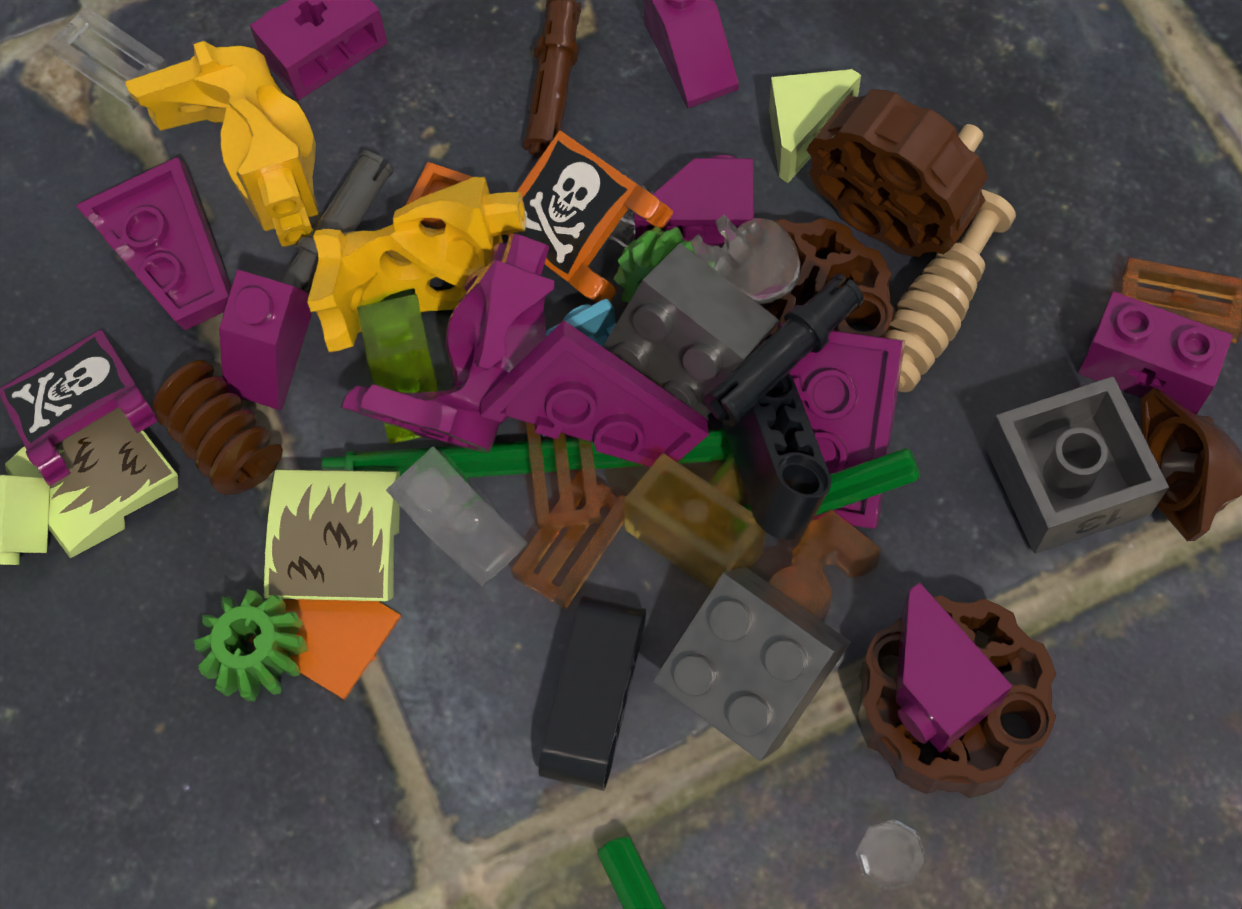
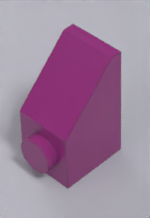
M644 0V24L687 109L739 90L736 71L719 11L714 0Z
M730 155L694 158L652 194L673 210L671 218L661 230L665 232L678 227L685 241L688 242L699 238L697 249H742L752 240L754 222L753 158H736ZM635 213V239L637 240L645 231L652 230L655 226Z
M237 269L219 327L222 377L228 385L227 393H235L242 399L283 410L312 315L307 302L310 293L289 284Z
M919 582L909 590L902 609L896 702L901 707L898 710V716L911 735L923 744L929 740L941 753L1001 705L1012 685Z

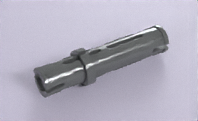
M363 150L360 153L358 161L309 237H301L295 246L298 254L280 282L310 293L318 264V251L313 237L315 231L322 229L341 230L342 233L355 231L381 188L394 172L393 167L389 163H385L382 168L379 167L384 160L381 156L368 150Z

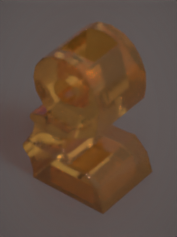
M830 509L820 519L811 521L799 544L792 551V566L782 568L775 573L769 584L823 621L831 610L833 593L822 568L826 564L835 565L848 578L864 576L878 567L881 548Z

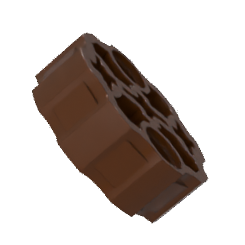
M871 89L865 96L855 97L848 95L807 148L812 158V167L808 173L818 193L831 202L838 210L841 219L849 226L868 237L887 244L897 253L919 258L923 253L936 252L944 255L954 246L986 201L982 194V186L988 179L985 167L980 157L968 149L959 138L956 128L932 109L920 108L904 100L895 92Z
M819 218L810 223H793L785 219H779L755 229L752 240L741 250L729 253L720 270V274L736 287L748 284L760 289L756 292L745 294L779 320L765 341L778 330L779 323L786 321L783 317L792 307L796 305L803 306L810 294L816 295L835 274H843L846 277V281L839 286L840 289L850 279L854 281L863 294L864 302L862 306L854 310L834 330L885 337L889 331L894 308L890 303L889 284L891 272L887 263L878 250L864 246L854 238L848 226L836 221ZM862 322L871 326L873 330L859 332L850 328L849 324Z
M942 595L933 596L934 599L973 642L978 631L990 637L986 648L979 649L999 671L1010 668V671L1001 673L1012 685L1002 704L968 730L962 741L957 739L941 753L936 749L935 759L930 765L919 761L920 749L924 744L914 738L903 724L897 726L902 723L898 716V710L901 707L896 702L897 678L890 677L884 673L878 663V660L884 656L894 655L899 657L900 617L888 628L878 630L867 650L859 674L862 684L860 692L861 706L857 719L867 746L878 751L893 767L897 780L925 794L940 790L959 792L968 798H972L1000 789L1009 776L1015 773L1024 763L1031 762L1043 747L1056 719L1052 709L1051 688L1056 672L1044 644L1027 636L1018 626L1013 612L984 598L972 603L953 602ZM1011 713L1021 716L1030 726L1031 737L1028 739H1018L1010 736L1002 727L1000 716Z

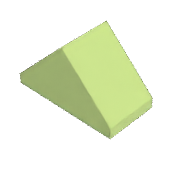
M853 69L771 77L769 114L779 178L789 183L811 159L807 151L810 142L848 95L858 97L861 74Z

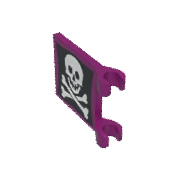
M102 329L0 388V397L26 448V455L33 466L39 469L48 486L53 485L71 473L55 445L119 407L136 433L143 431L158 421Z

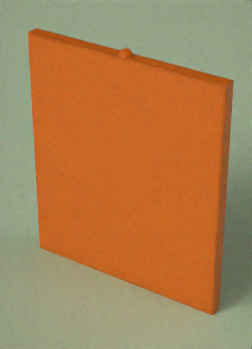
M282 599L286 603L285 612H295L301 618L303 625L295 635L303 637L307 642L308 651L299 655L290 656V659L300 667L302 675L343 700L351 692L370 662L376 659V653L402 617L399 613L378 601ZM253 636V637L249 638V639H248V642H250V643H252V644L254 645L253 639H254L256 636Z

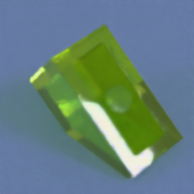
M417 294L357 307L373 384L396 392L419 393L440 391L427 326ZM384 423L389 444L420 438V436L414 435V432Z

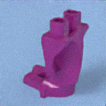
M513 234L509 237L507 244L498 243L494 246L490 262L487 266L467 277L464 285L466 294L455 307L448 320L445 345L454 381L450 390L411 393L396 392L374 384L368 387L355 386L344 396L340 408L414 432V435L423 438L438 440L475 451L491 452L501 422L480 416L481 399L546 338L544 302L545 297L554 290V280L545 278L541 274L550 246L519 234Z

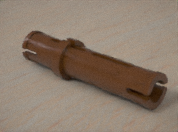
M576 0L546 1L542 36L535 42L534 56L537 59V70L533 84L525 138L523 139L524 150H529V154L537 157L542 156L558 131L561 130L564 118L569 76L572 66L578 61L579 46L576 44V32L582 7L580 2L575 3Z

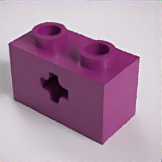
M288 0L279 7L270 9L260 19L249 25L258 50L265 56L267 65L297 101L388 43L380 11L371 0Z
M1113 291L1097 324L1078 374L1095 381L1114 376L1120 390L1140 398L1153 388L1160 389L1182 406L1197 414L1216 385L1233 335Z

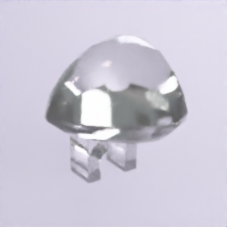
M723 215L716 220L719 233L726 237L722 249L718 245L709 246L705 244L700 235L691 240L693 252L700 259L759 305L771 303L790 293L800 278V259L796 245L788 232L772 220L755 218L736 228Z

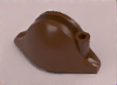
M1153 388L1141 398L1142 434L1169 486L1157 507L1186 541H1196L1210 530L1215 515L1242 495V453L1229 435L1214 424L1212 418L1197 415L1182 406L1164 391Z

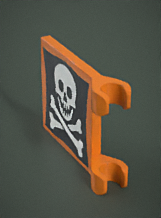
M559 130L517 190V192H521L525 208V231L506 235L510 237L513 234H519L550 246L545 260L546 266L565 279L581 294L594 300L596 303L603 299H608L611 302L618 289L588 267L629 208L660 229L669 221L673 210L650 192Z

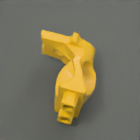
M205 41L193 44L195 55L190 60L125 81L131 98L141 106L147 107L153 124L160 131L204 120L222 124L221 151L226 170L263 230L275 229L282 247L297 244L301 237H309L313 231L309 218L319 215L312 178L316 153L315 138L299 104L285 95L275 83L270 74L265 56L254 48L245 46L214 47Z
M473 177L423 196L395 211L393 224L380 230L345 233L335 229L316 230L313 237L318 251V264L307 302L310 311H315L321 321L328 351H341L353 347L358 333L368 329L371 315L377 305L384 298L394 293L414 288L415 297L411 302L413 312L454 310L458 302L466 294L464 285L467 277L489 264L494 246L498 243H503L501 235L525 231L526 214L521 192L490 194L485 177ZM424 218H440L446 224V227L439 230L426 228L421 224V220ZM438 277L455 286L451 289L439 291L433 289L430 286V282Z

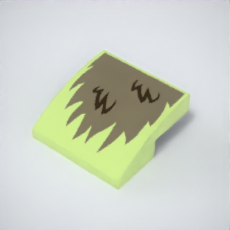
M119 407L55 445L71 473L50 486L48 529L69 558H72L125 530L124 516L178 488L177 473L144 431L136 433ZM25 446L5 463L6 472L10 476L43 478L39 469L33 466L28 459Z
M275 470L266 534L264 598L277 595L281 599L389 601L393 599L394 535L399 533L400 471Z

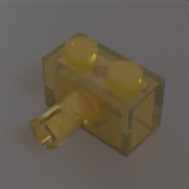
M732 451L708 483L662 453L624 499L625 530L711 590L724 572L744 566L750 570L763 554L766 532L757 524L753 513L739 504L745 497L746 492Z

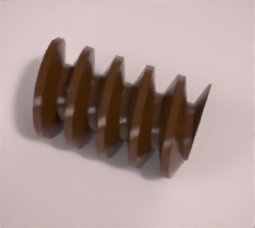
M193 361L179 368L167 378L155 396L152 411L156 415L158 423L167 427V432L171 438L181 444L185 455L189 459L195 460V465L201 474L210 478L209 481L217 493L234 495L250 490L265 481L275 470L281 460L283 449L280 444L268 446L271 438L270 432L266 427H255L257 419L254 413L247 409L241 410L242 401L240 397L235 393H227L228 385L222 377L213 376L214 369L208 361Z

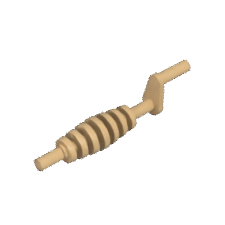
M971 124L964 125L958 134L959 138L972 152H975L984 136L978 127ZM982 189V194L986 201L972 219L960 242H956L944 255L937 253L935 259L930 261L923 270L922 275L915 279L908 291L902 295L897 303L889 331L885 337L906 340L899 392L912 391L921 380V375L927 373L934 364L935 358H938L948 347L949 342L958 333L961 321H963L968 311L969 302L973 299L977 289V282L980 281L985 270V262L980 253L992 233L1007 231L1016 217L1014 208L1001 196Z

